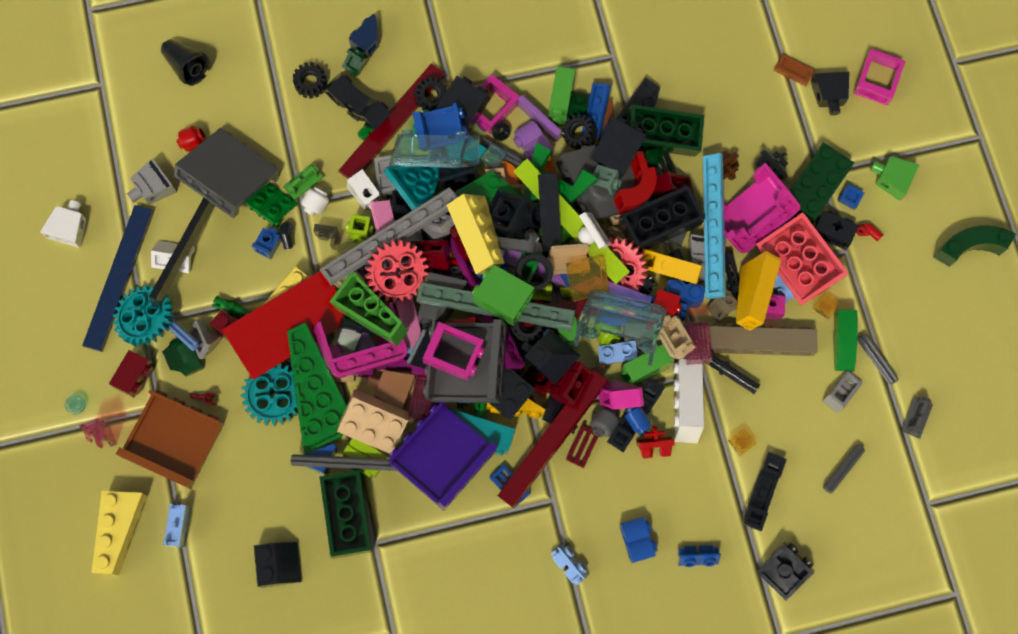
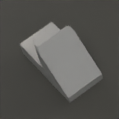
M444 214L422 229L434 240H443L451 233V227L455 224L451 215Z
M198 319L195 320L189 331V334L200 343V346L195 350L199 359H204L216 348L222 337L221 334L209 333L203 320Z

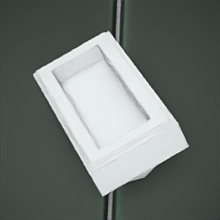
M591 212L582 213L579 217L585 227H582L578 233L579 241L582 244L588 243L589 245L595 242L599 249H605L610 246V241Z

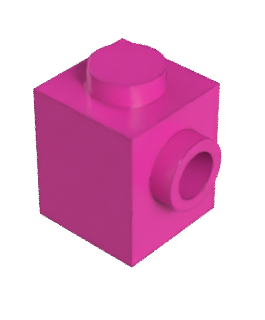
M771 295L765 318L781 319L785 315L786 296Z

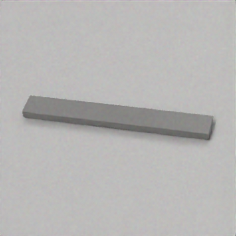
M450 187L320 268L321 273L332 286L368 263L367 259H373L374 257L371 255V252L377 254L376 246L382 249L384 248L383 242L390 245L391 239L397 244L399 239L403 241L449 212L447 204L458 198Z

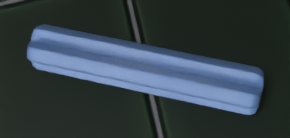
M169 318L172 324H167L166 327L187 347L195 351L200 346V343L173 318Z

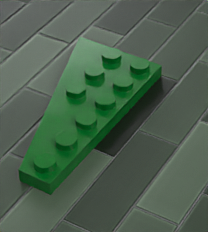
M303 323L287 331L303 455L344 435L337 432V428L346 404L306 323Z

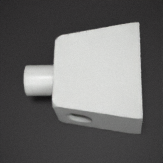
M363 169L347 180L348 191L364 210L371 209V202L380 200V193Z
M70 200L67 209L59 206L55 207L41 229V233L47 239L80 248L86 226V218L79 213L81 203Z

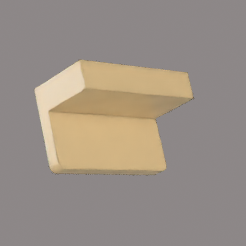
M589 244L552 246L547 259L553 266V275L588 272L590 269L587 259V253L590 248Z

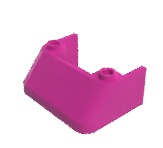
M392 302L388 303L386 306L396 315ZM321 322L316 323L313 330L320 353L332 374L337 378H344L399 362L407 355V346L404 338L397 347L378 335L377 342L379 346L343 356L338 346L328 345Z

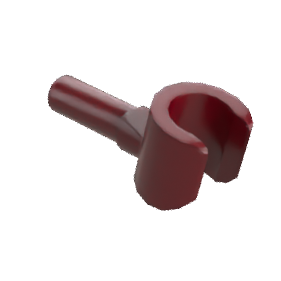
M211 392L190 394L191 398L204 400L205 403L210 405H217V403L212 402L214 396L219 397L218 394Z

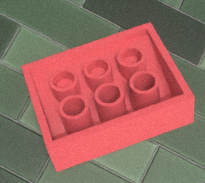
M801 213L756 244L761 253L768 251L781 259L778 275L801 306L846 278L849 273L804 213Z

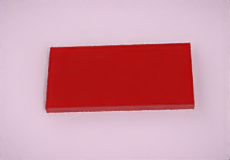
M321 271L222 329V332L252 380L290 358L287 331L306 323L316 342L313 331L316 323L321 322L326 336L340 327L342 316L347 317L331 304L330 300L337 291L333 285L329 284Z

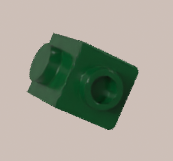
M359 47L349 48L347 50L348 56L342 67L355 76H359L369 57Z
M571 92L567 119L570 118L572 120V115L574 114L576 116L577 114L586 115L589 94Z
M661 148L646 150L644 157L647 159L648 168L656 167L660 163L664 155Z

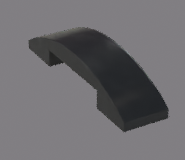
M648 377L642 387L644 400L642 408L647 415L665 389L664 386ZM625 415L607 441V443L621 452L625 451L636 434L626 420Z
M771 452L767 453L753 487L744 515L743 525L762 532L768 515V508L787 459Z

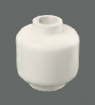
M316 187L308 189L301 200L302 206L305 207L303 211L312 216L315 213L322 214L329 203L328 194Z

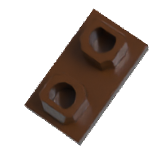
M725 150L721 153L723 155V180L728 178L732 181L736 178L735 172L738 171L739 163L737 158L739 155L736 152L730 154Z

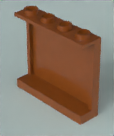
M149 390L148 393L151 396L124 447H119L116 455L191 489L224 425L219 421L220 418L209 413L206 416L202 414L203 410L192 405L189 408L184 406L185 402L174 397L171 400L167 398L166 393L160 390H156V392Z

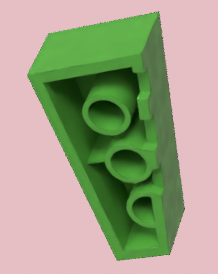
M355 272L349 274L330 300L331 304L339 312L397 347L408 333L405 325Z

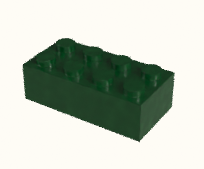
M634 104L627 110L626 124L632 128L633 126L639 127L643 130L642 134L646 135L639 149L661 148L666 153L693 157L701 152L705 115Z
M823 142L790 189L791 194L800 204V209L794 217L804 213L811 224H813L855 162Z
M360 470L320 476L330 557L336 559L373 552Z

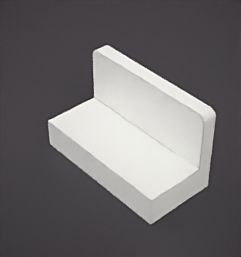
M158 241L151 250V268L164 269L178 244ZM192 246L179 272L189 273L191 271V256L195 251V246Z

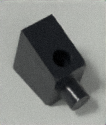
M849 72L815 73L810 82L818 106L820 108L829 107V114L832 116L840 114V106H844L849 98Z

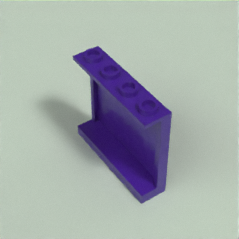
M441 402L439 405L436 403L430 409V415L426 419L422 418L416 425L417 429L413 434L410 432L403 439L404 444L400 448L396 447L390 453L389 464L444 511L496 453L498 447L493 442L489 444L445 406V402Z

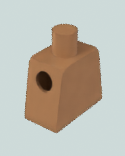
M384 370L380 379L370 376L367 381V387L376 390L375 398L405 410L416 379L415 375Z

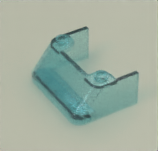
M402 130V133L397 135L390 157V165L463 168L479 165V135H466V131H455V135L413 134V130Z
M593 291L589 294L578 319L574 346L578 347L582 336L594 339L601 332L639 341L638 348L644 353H650L648 365L652 366L666 310L659 305L602 291Z

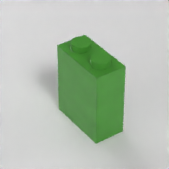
M560 66L556 68L548 118L555 125L566 123L575 69Z
M493 265L490 270L487 269L484 273L480 286L476 285L473 289V303L514 326L533 298L535 287Z
M662 344L624 364L620 375L625 383L637 386L647 381L648 377L652 378L669 369L674 358L670 357Z

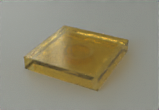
M599 254L566 263L571 300L573 302L609 292L604 255Z

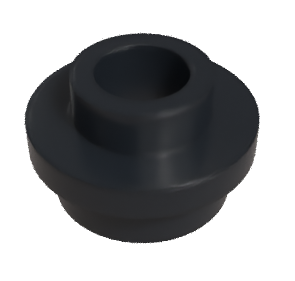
M499 122L493 127L492 135L498 141L506 140L510 136V128L506 123Z

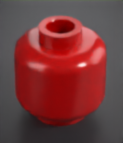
M191 125L178 132V139L176 141L180 149L191 152L206 140V136L202 128Z

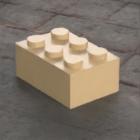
M354 389L339 421L337 432L391 453L406 427L409 412Z

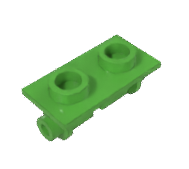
M310 164L285 184L283 188L296 200L320 181L323 176L315 164Z

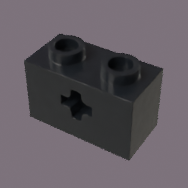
M824 210L817 220L815 229L825 242L846 251L851 245L859 225L850 219H843L837 216L832 211Z

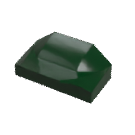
M179 338L170 341L169 346L162 351L169 369L181 372L185 377L204 369L196 351H192Z

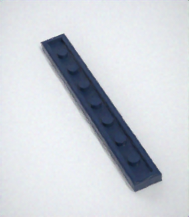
M137 205L133 207L82 344L85 348L103 352L115 319L113 315L117 314L115 307L120 306L118 301L122 300L154 213L152 209Z

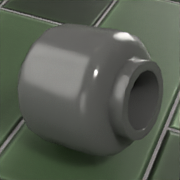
M607 407L598 409L590 421V426L593 429L592 432L598 437L611 436L619 424L617 413Z

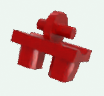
M656 425L652 426L651 432L644 433L645 438L650 439L636 440V445L640 449L643 459L652 458V448L659 447L661 457L671 456L672 446H675L674 439L671 436L660 437L665 436L664 430L657 431Z

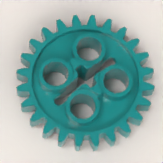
M144 285L143 289L137 286L136 292L130 289V295L124 294L125 300L118 301L121 306L115 307L118 313L113 315L117 319L113 322L117 326L114 330L119 333L118 337L133 346L137 344L142 347L144 343L149 346L151 340L157 342V336L164 337L162 334L163 330L169 331L166 325L172 324L169 321V318L174 317L170 312L174 309L170 305L172 300L166 294L159 308L152 306L149 295L154 288L153 285L151 287Z
M280 363L277 368L270 369L254 380L252 378L251 380H244L248 386L241 387L246 391V393L241 394V397L246 399L242 402V405L248 406L245 411L247 413L252 412L250 417L252 419L257 417L258 423L264 420V424L268 426L271 421L273 426H276L277 421L284 425L285 418L291 421V414L297 416L295 412L297 403L292 371L289 372L290 368L288 365L282 369V364ZM280 381H288L287 386L279 388L278 384ZM261 382H268V386L265 389L258 388ZM275 390L277 394L274 395V398H271L270 394ZM291 392L290 395L282 394V393ZM256 394H264L262 396L256 397ZM282 399H287V406L279 407V402ZM267 400L268 406L264 409H260V402Z

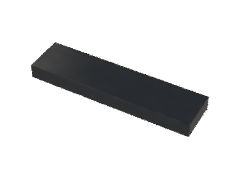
M558 173L538 175L543 252H550L552 246L562 245Z

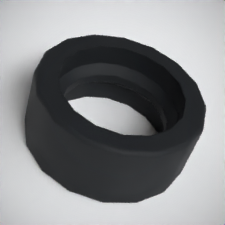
M537 253L528 254L518 262L515 269V277L535 287L534 291H540L551 282L553 266L544 255ZM530 261L540 262L545 268V277L538 284L528 283L523 277V268Z

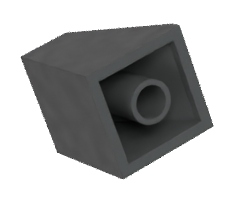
M429 272L426 283L467 290L466 280ZM421 303L418 313L419 326H422V329L432 326V320L443 323L455 309Z

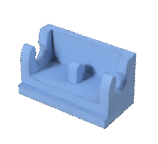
M169 504L165 538L163 540L164 546L184 548L190 513L189 506Z

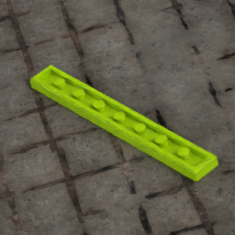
M526 159L513 172L539 200L538 175L541 173L529 159ZM559 193L561 225L578 244H582L579 241L578 233L585 225L579 217L580 215ZM595 242L589 245L590 248L587 254L616 285L631 272L609 247L599 249Z

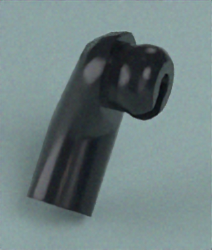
M284 222L280 227V236L284 250L293 248L291 240L293 225L290 222Z

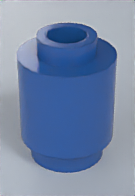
M642 407L626 410L627 415H625V418L633 431L637 432L638 435L652 428L651 421Z

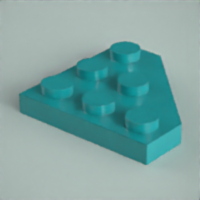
M429 159L386 167L384 173L410 209L414 210L433 198L438 183L439 167L433 166Z

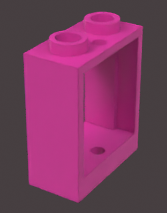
M871 49L865 58L853 94L888 106L894 97L905 61L897 56H890L880 50ZM871 62L896 70L889 90L865 81Z
M493 74L481 87L487 91L490 89L507 104L491 121L482 114L476 121L478 127L483 132L487 131L489 134H492V129L497 123L503 122L518 106V98L520 97Z
M438 322L424 354L423 363L468 381L470 376L474 377L478 365H475L477 358L481 359L486 347H483L484 340ZM444 333L476 345L466 370L434 357Z

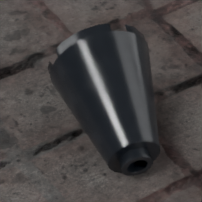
M172 39L165 41L161 46V54L182 83L193 86L200 83L206 77L204 73L206 70L209 71L211 61L205 53Z

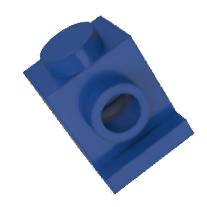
M271 227L268 230L263 228L255 243L252 244L253 250L264 257L272 259L282 242L279 232ZM267 237L270 238V241L265 242Z

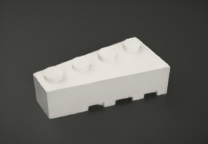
M685 356L673 364V374H676V379H674L673 391H676L673 403L675 409L674 442L698 443L704 428L702 356Z

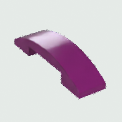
M404 359L354 374L355 378H369L370 376L374 377V370L412 371V375H415V378H427L424 368L410 365Z

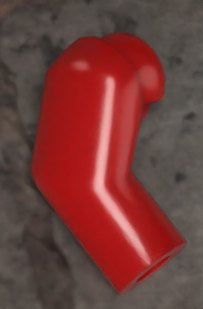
M860 224L856 231L857 235L871 236L877 242L883 236L872 224Z

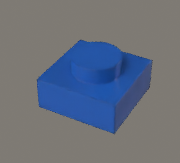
M848 184L838 202L855 210L865 192Z

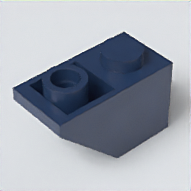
M374 14L369 18H365L359 29L354 30L349 37L350 47L361 48L368 57L379 48L377 20Z

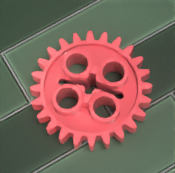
M619 236L614 241L612 237H609L608 240L611 245L608 247L613 253L618 251L621 254L620 261L626 267L627 265L633 266L635 270L626 275L621 280V284L618 285L638 292L640 289L639 285L643 286L645 283L643 279L648 277V274L644 273L649 269V267L644 266L648 259H642L645 252L639 253L640 246L634 248V241L627 244V238L620 242ZM602 269L601 273L596 275V277L613 282Z
M392 239L390 240V245L383 242L384 248L381 249L376 246L377 254L371 252L374 258L367 259L371 264L365 267L370 272L365 277L371 279L367 284L373 286L371 289L373 292L378 291L377 296L379 298L384 295L385 301H388L391 297L393 303L396 302L397 298L403 302L405 296L411 300L410 294L413 293L417 296L416 289H419L420 283L427 282L423 278V276L429 275L428 272L424 271V269L429 267L423 263L427 259L425 256H421L423 253L421 250L416 251L417 246L415 244L410 247L409 241H406L404 245L401 239L398 240L397 244ZM404 256H409V261L401 264V259ZM390 259L389 266L382 267V262ZM398 267L400 270L397 272L398 274H395L394 272ZM406 275H412V279L409 282L405 283L404 277ZM388 278H392V284L390 286H385V281Z

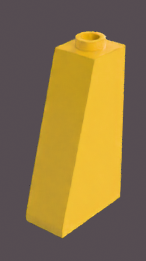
M768 251L755 257L740 268L736 323L750 331L764 324L781 263L780 258Z

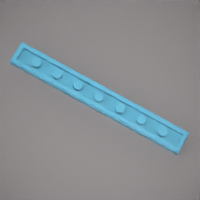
M721 153L703 156L704 216L706 217L704 220L705 298L707 299L726 297L723 155Z

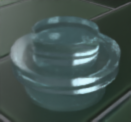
M72 395L66 400L65 409L70 414H80L85 409V400L79 395Z

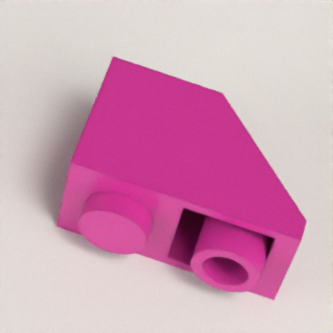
M614 379L608 382L599 394L600 405L613 410L644 406L642 387Z

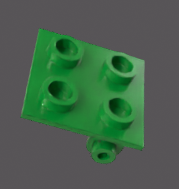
M270 182L245 202L251 211L253 210L263 220L267 219L273 227H279L282 223L280 219L298 205L296 201Z

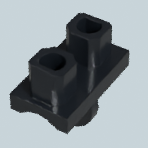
M765 149L760 153L761 157L755 163L757 167H761L766 163L773 168L772 171L779 179L783 178L784 180L788 176L786 171L779 165L781 163L786 167L789 164L785 160L788 156L786 152L780 155L777 150L774 151L772 155L776 160Z

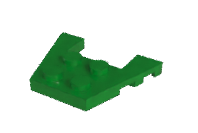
M536 143L531 163L541 174H550L543 168L553 152ZM582 170L573 186L558 178L559 193L571 206L575 199L583 195L599 179L585 170ZM525 186L523 197L527 198V202L540 204L538 198Z
M492 171L454 192L457 197L462 194L485 196L488 207L497 191L521 196L520 192ZM496 233V236H497V237L506 238V237H504V236H502V235Z

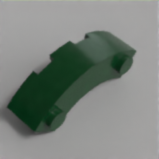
M996 226L967 228L958 232L943 244L933 258L950 267L962 254L971 250L988 251L1000 256L1009 248L1016 233Z

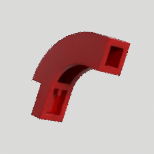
M643 151L637 152L630 164L635 178V187L621 189L614 197L619 215L643 205L655 190L657 182L655 167L648 168V162L644 157Z

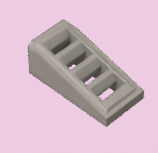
M847 371L826 395L823 402L836 413L840 412L862 385V382L851 372ZM845 380L850 382L854 387H851Z

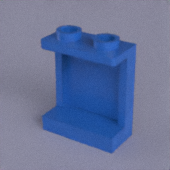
M453 103V106L425 113L420 111L413 113L421 151L428 152L467 142L469 132L467 125L463 123L465 112L458 103Z

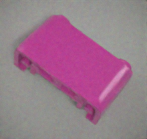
M766 163L755 170L753 178L756 182L727 206L724 203L725 237L740 253L750 251L757 243L773 233L800 209L798 201Z

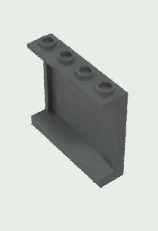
M220 128L175 164L174 176L234 219L239 214V207L270 180L277 181L279 169L264 159L259 153L247 147L246 144L237 140L229 132Z
M596 145L561 154L556 165L564 182L573 186L582 170L593 174L597 165H600L589 159ZM629 166L624 176H620L622 180L619 190H616L614 195H610L608 189L592 184L583 195L575 199V205L579 214L591 212L596 221L619 215L614 197L621 189L635 187V178L631 166Z
M432 320V326L429 328L430 338H432L438 322L436 320ZM493 320V323H443L483 339V347L486 348L482 358H477L475 365H478L474 377L470 376L468 381L426 365L425 374L427 382L423 388L425 398L431 402L501 403L507 325L502 320ZM444 333L434 357L466 370L476 345Z

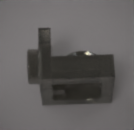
M320 224L314 225L313 231L315 236L324 241L331 239V249L336 250L337 245L341 243V234H339L338 228Z

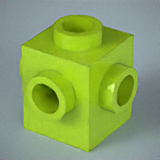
M351 214V219L347 222L346 232L352 241L362 243L374 234L375 226L372 225L370 217L362 214Z

